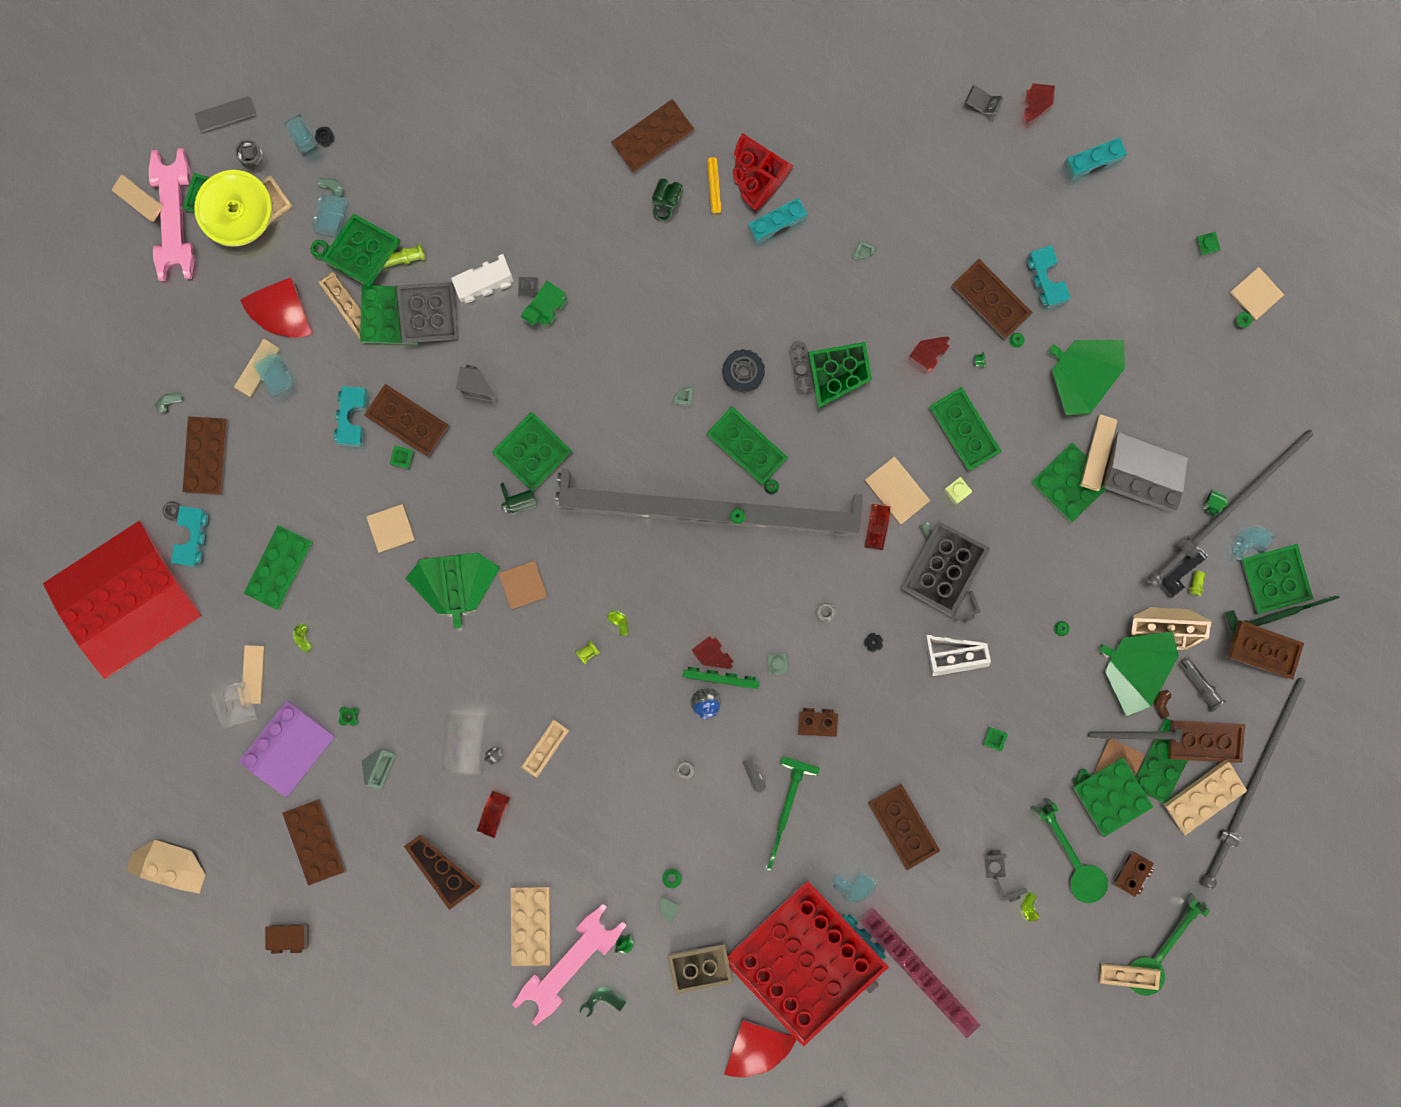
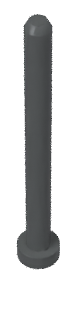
M1176 729L1175 731H1091L1088 736L1091 739H1175L1176 742H1182L1183 732L1182 729Z

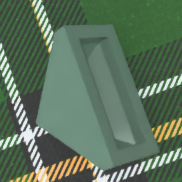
M378 749L362 760L365 785L381 790L396 754Z

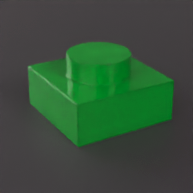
M1216 232L1196 237L1201 256L1221 250Z
M394 445L390 465L409 469L414 451Z
M989 727L983 745L1002 752L1008 733Z

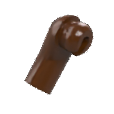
M1169 690L1160 691L1154 702L1161 719L1170 716L1166 708L1167 702L1171 698Z

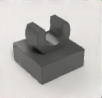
M519 277L518 297L535 298L538 293V278Z

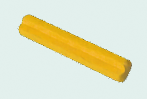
M711 157L707 158L711 213L716 214L721 213L717 158Z

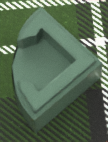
M860 240L852 258L858 260L869 258L875 253L877 247Z
M686 387L680 390L674 396L672 404L691 406L694 387Z
M662 897L660 902L661 913L671 923L680 905Z

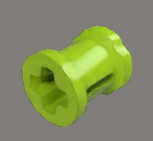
M591 640L582 649L575 651L584 664H587V661L596 654H600Z

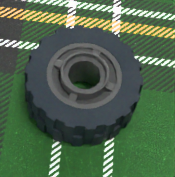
M749 349L736 350L727 357L723 364V379L732 390L749 392L762 382L765 366L761 357L756 352L754 353ZM745 366L748 368L749 373L743 376L739 373L738 368Z

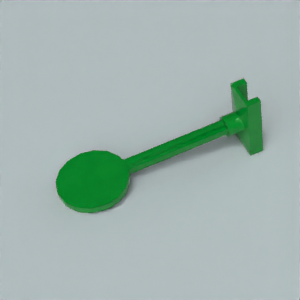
M784 756L781 759L780 766L792 770L790 777L792 780L778 823V833L766 869L768 871L772 868L799 781H802L803 774L817 777L820 770L819 767Z
M1046 797L1043 799L1046 805L1041 806L1039 809L1034 805L1030 808L1037 817L1049 823L1075 868L1070 878L1072 894L1083 903L1097 902L1105 895L1108 889L1107 876L1097 866L1082 865L1056 821L1054 813L1059 811L1058 807Z
M1193 893L1187 898L1190 906L1186 911L1187 914L1154 958L1140 957L1129 964V966L1160 969L1159 990L1165 982V972L1161 962L1192 920L1196 919L1199 914L1206 917L1210 912L1208 904L1197 902ZM1130 987L1135 993L1144 996H1150L1159 991Z

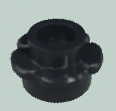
M329 127L318 128L315 140L318 143L320 142L321 145L329 144V141L333 140L331 129Z
M870 633L865 638L864 644L871 652L879 651L883 647V638L880 635H876V633Z

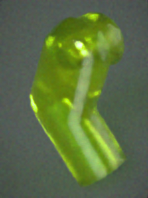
M618 611L609 612L607 620L619 627L620 636L629 635L626 616Z
M299 624L294 628V642L307 653L312 648L305 640V633L308 629L305 624Z
M1028 892L1022 905V911L1028 921L1036 922L1039 919V914L1036 913L1033 905L1037 896Z

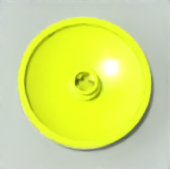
M227 170L213 175L201 186L195 200V216L198 225L211 240L225 246H242L256 240L266 230L272 215V202L266 187L252 174L240 170Z

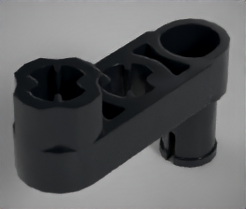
M1198 548L1200 552L1193 559L1189 557L1190 559L1163 579L1161 585L1172 598L1185 588L1180 579L1208 558L1201 548Z

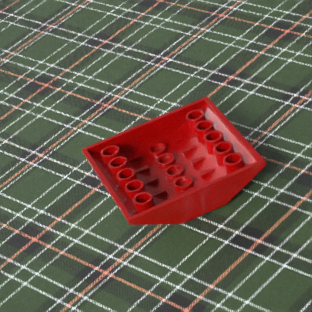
M140 520L43 583L59 617L79 648L103 679L108 678L201 617L200 612Z
M809 881L779 905L728 955L730 969L803 1047L889 968Z

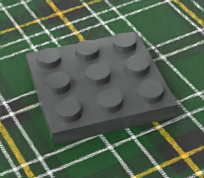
M453 282L395 286L401 343L459 339Z

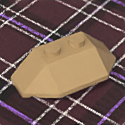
M1150 607L1133 616L1131 635L1139 636L1173 631L1177 650H1187L1202 640L1209 639L1211 620L1189 609Z
M153 840L133 851L126 869L127 872L140 878L198 894L201 892L206 877L205 872L191 850L158 840Z

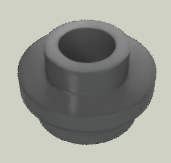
M175 501L167 502L162 510L164 517L168 520H177L179 506L181 505ZM171 508L176 509L175 514H170Z
M499 747L489 749L485 753V762H489L491 765L502 757L501 749Z

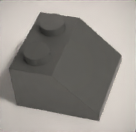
M460 366L456 390L460 395L497 402L496 395L476 366Z

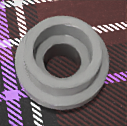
M821 603L816 609V615L821 621H830L835 616V608L830 603ZM825 608L829 610L827 616L822 614V610Z
M681 761L676 765L675 773L679 779L688 780L694 774V766L689 761ZM682 767L688 768L687 774L681 772Z

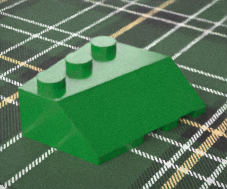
M866 342L808 352L818 408L872 380Z

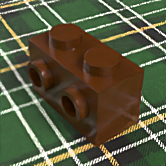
M803 708V712L799 711L797 735L837 737L838 714L834 713L833 709H822V713L815 712V708Z
M1130 851L1112 885L1133 897L1140 895L1145 887L1143 883L1146 877L1150 878L1154 871V863L1136 852Z
M307 925L265 926V950H271V954L283 953V950H290V953H302V949L307 948Z

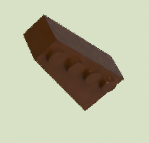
M421 835L404 846L448 910L481 887Z

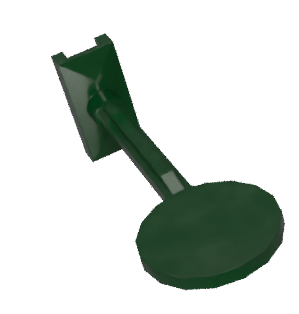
M1337 594L1303 606L1291 607L1251 621L1245 620L1244 622L1261 626L1295 615L1304 609L1340 598V595ZM1231 610L1225 612L1233 636L1238 617L1235 611Z

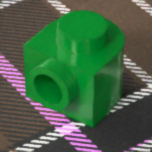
M1212 489L1205 500L1203 508L1207 509V513L1218 516V513L1228 505L1227 495Z

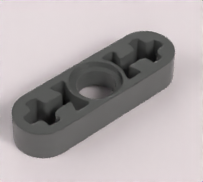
M796 341L790 347L795 388L798 395L806 397L813 390L808 351L805 343ZM796 346L804 349V351H801V359L805 357L806 360L794 362V359H798L797 352H793ZM804 364L807 367L806 373H797L796 366ZM808 376L809 379H805V384L810 388L804 393L802 389H799L802 386V380L798 381L797 378Z

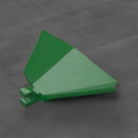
M1074 340L1065 353L1055 344L1048 350V353L1059 360L1051 371L1066 415L1091 414L1125 369L1124 340Z
M478 552L424 558L418 561L405 579L437 614H452L454 628L462 627L461 613L476 610L500 566Z
M1173 631L1124 637L1115 650L1104 644H1101L1099 648L1100 652L1111 657L1105 673L1126 716L1152 706L1179 657Z

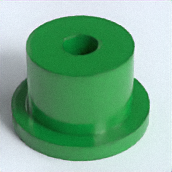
M1242 312L1237 316V324L1241 327H1248L1252 323V317L1247 312Z
M1013 333L1009 338V342L1012 347L1019 348L1024 344L1025 339L1021 333Z
M985 352L975 355L976 366L986 367Z
M769 479L764 484V490L768 494H775L779 490V484L776 480Z
M734 509L730 513V520L734 524H741L745 520V513L741 509Z
M1059 621L1054 626V632L1058 636H1065L1069 632V625L1064 621Z

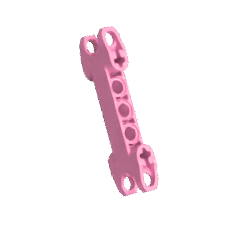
M178 148L176 161L172 165L165 166L161 163L159 152L152 150L149 164V181L151 187H159L160 203L163 205L160 211L162 244L153 245V261L158 280L166 281L168 268L176 263L181 264L184 278L189 280L192 279L195 255L193 243H184L181 185H190V168L186 153L183 148Z
M604 904L589 914L579 924L576 930L582 937L546 977L541 980L534 974L524 985L517 999L512 1004L517 1008L526 1000L535 1001L539 1006V1012L532 1021L534 1026H537L542 1020L550 1016L563 1002L557 993L596 949L605 955L616 943L619 935L626 927L623 921L612 930H606L601 926L600 917L607 908Z

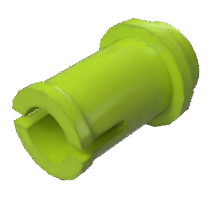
M1194 571L1191 587L1188 588L1190 594L1201 596V593L1204 592L1205 572Z

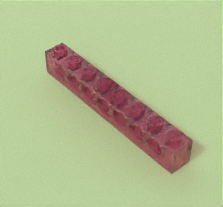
M873 907L859 920L966 1038L981 1026Z

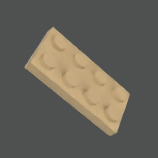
M1224 760L1164 803V806L1182 834L1187 835L1244 794L1247 789L1230 762Z
M512 887L511 966H550V887Z

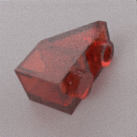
M1032 83L1030 89L1026 90V100L1029 103L1028 108L1025 107L1024 119H1027V125H1032L1051 109L1054 102L1055 85Z
M945 336L920 341L908 360L925 372L929 368L933 370L939 362L936 358L940 352L944 354L950 346L947 343L950 338Z
M871 504L864 547L883 550L889 525L890 506Z
M709 636L691 650L703 666L728 670L733 668L731 663L734 661L728 653H722L719 649L722 645L716 637L712 639Z
M492 791L484 807L477 828L478 832L495 838L510 800L509 797Z

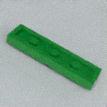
M688 667L687 670L683 669L682 678L757 690L760 683L756 681V677L745 676V679L737 678V674L726 673L725 676L718 675V671L707 670L706 673L699 672V668Z

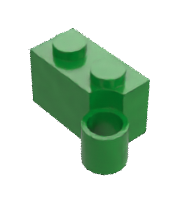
M547 280L530 305L525 308L521 318L532 326L537 322L544 327L547 324L550 325L556 317L555 312L558 308L562 309L566 304V293Z

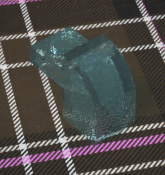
M301 114L284 123L301 154L317 145Z
M1261 527L1246 528L1235 536L1241 542L1238 541L1232 549L1234 553L1231 557L1237 561L1242 560L1250 547L1259 553H1264L1275 538V535Z
M861 872L852 885L836 874L831 880L835 883L833 885L834 888L842 893L844 890L847 891L843 898L849 902H861L867 899L877 886V883Z

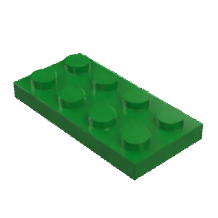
M963 387L958 388L929 406L968 472L1002 452Z
M733 406L706 433L713 442L762 486L788 459V456Z
M277 525L243 594L279 611L313 542Z
M1165 718L1158 731H1170L1171 720ZM1154 739L1135 777L1146 795L1164 804L1169 800L1188 760L1168 759L1169 739Z

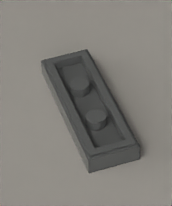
M249 96L194 113L201 133L255 116Z

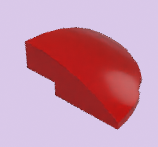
M744 133L741 134L734 152L736 157L735 168L733 169L734 180L739 186L742 198L757 211L778 189L794 165Z
M291 277L240 299L249 317L264 330L272 334H279L289 338L313 335L301 299Z
M742 1019L724 1075L749 1077L770 1071L787 1057L796 1042V1038L791 1034Z

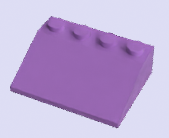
M286 701L238 762L287 798L335 736L294 703Z

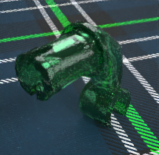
M597 990L591 994L587 1002L581 1005L580 1013L583 1008H589V1013L586 1016L589 1017L593 1013L594 1006L600 1001L606 1002L618 1011H621L626 1001L612 993L613 990Z

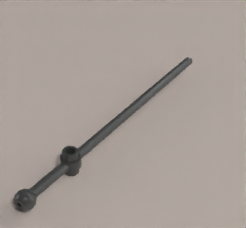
M1306 431L1192 540H1188L1186 537L1183 538L1178 544L1181 551L1157 573H1151L1147 578V582L1152 587H1159L1162 584V578L1185 556L1189 555L1193 559L1200 552L1197 545L1313 436V431Z
M1299 678L1295 684L1229 830L1222 829L1218 835V839L1223 844L1209 874L1202 878L1201 883L1204 887L1209 889L1216 887V876L1229 847L1233 846L1236 848L1241 841V837L1237 836L1236 832L1305 684L1304 678Z

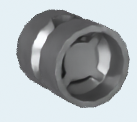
M244 139L236 145V158L245 168L256 169L262 165L264 154L255 141Z

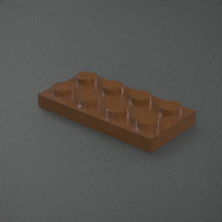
M671 99L611 141V144L634 174L695 130L675 101Z
M980 259L952 284V287L1004 340L1033 313Z
M384 384L364 414L365 417L427 457L430 456L449 427L447 423L387 384Z
M188 416L183 493L222 495L227 419Z
M1238 620L1227 657L1293 680L1304 643Z
M1184 720L1170 721V731L1182 729L1183 739L1182 742L1169 739L1168 759L1215 762L1228 760L1229 762L1242 763L1245 724Z
M902 784L868 802L906 870L940 852Z
M320 799L282 813L308 886L346 872Z

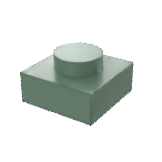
M786 654L767 655L769 675L788 673Z

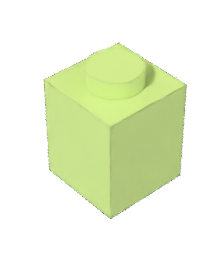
M959 477L945 488L944 492L956 506L970 495L972 490Z

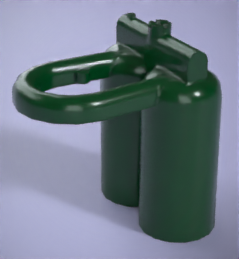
M663 178L658 180L652 195V203L655 204L653 215L657 220L665 222L671 218L672 209L677 206L683 191L681 183L673 182L670 184L667 179ZM659 205L663 208L664 206L668 207V215L666 217L658 215Z
M504 482L500 484L506 501L502 503L501 508L505 513L516 514L538 506L532 489L509 497Z

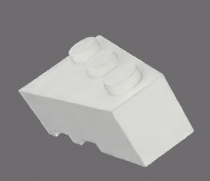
M503 254L499 255V260L489 263V261L482 263V267L474 270L469 269L451 278L461 302L470 303L476 300L475 297L479 295L488 296L495 289L500 288L502 290L511 286L514 280Z
M926 635L925 642L932 676L990 666L991 660L987 643Z

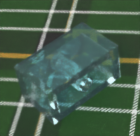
M323 193L322 198L318 199L317 209L319 211L312 223V227L317 234L334 238L338 236L347 207L345 198Z
M274 352L253 363L271 397L292 387L291 382H293L288 371L284 372L282 368L284 363L279 354L275 356Z

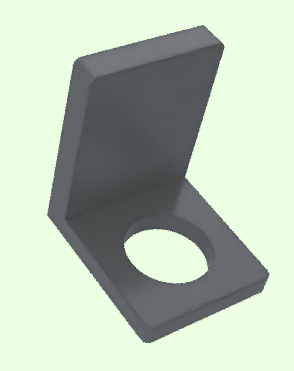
M973 85L965 102L983 114H996L1004 97L991 96L978 86ZM997 101L995 107L991 109L992 104Z
M973 591L968 592L974 611L954 618L955 622L962 619L964 623L975 619V614L981 612Z
M1001 850L989 851V854L984 855L986 878L1006 876L1004 858L1007 857L1006 854L1001 853ZM998 862L1001 869L998 873L990 871L991 863Z
M993 878L1001 901L1009 900L1013 902L1021 899L1020 895L1028 893L1026 888H1022L1004 895L998 878Z

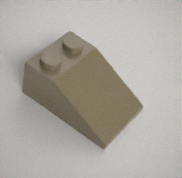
M725 944L668 954L675 995L733 983Z

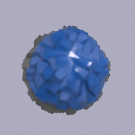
M700 689L693 694L691 707L699 717L704 720L712 718L719 711L721 700L714 689Z

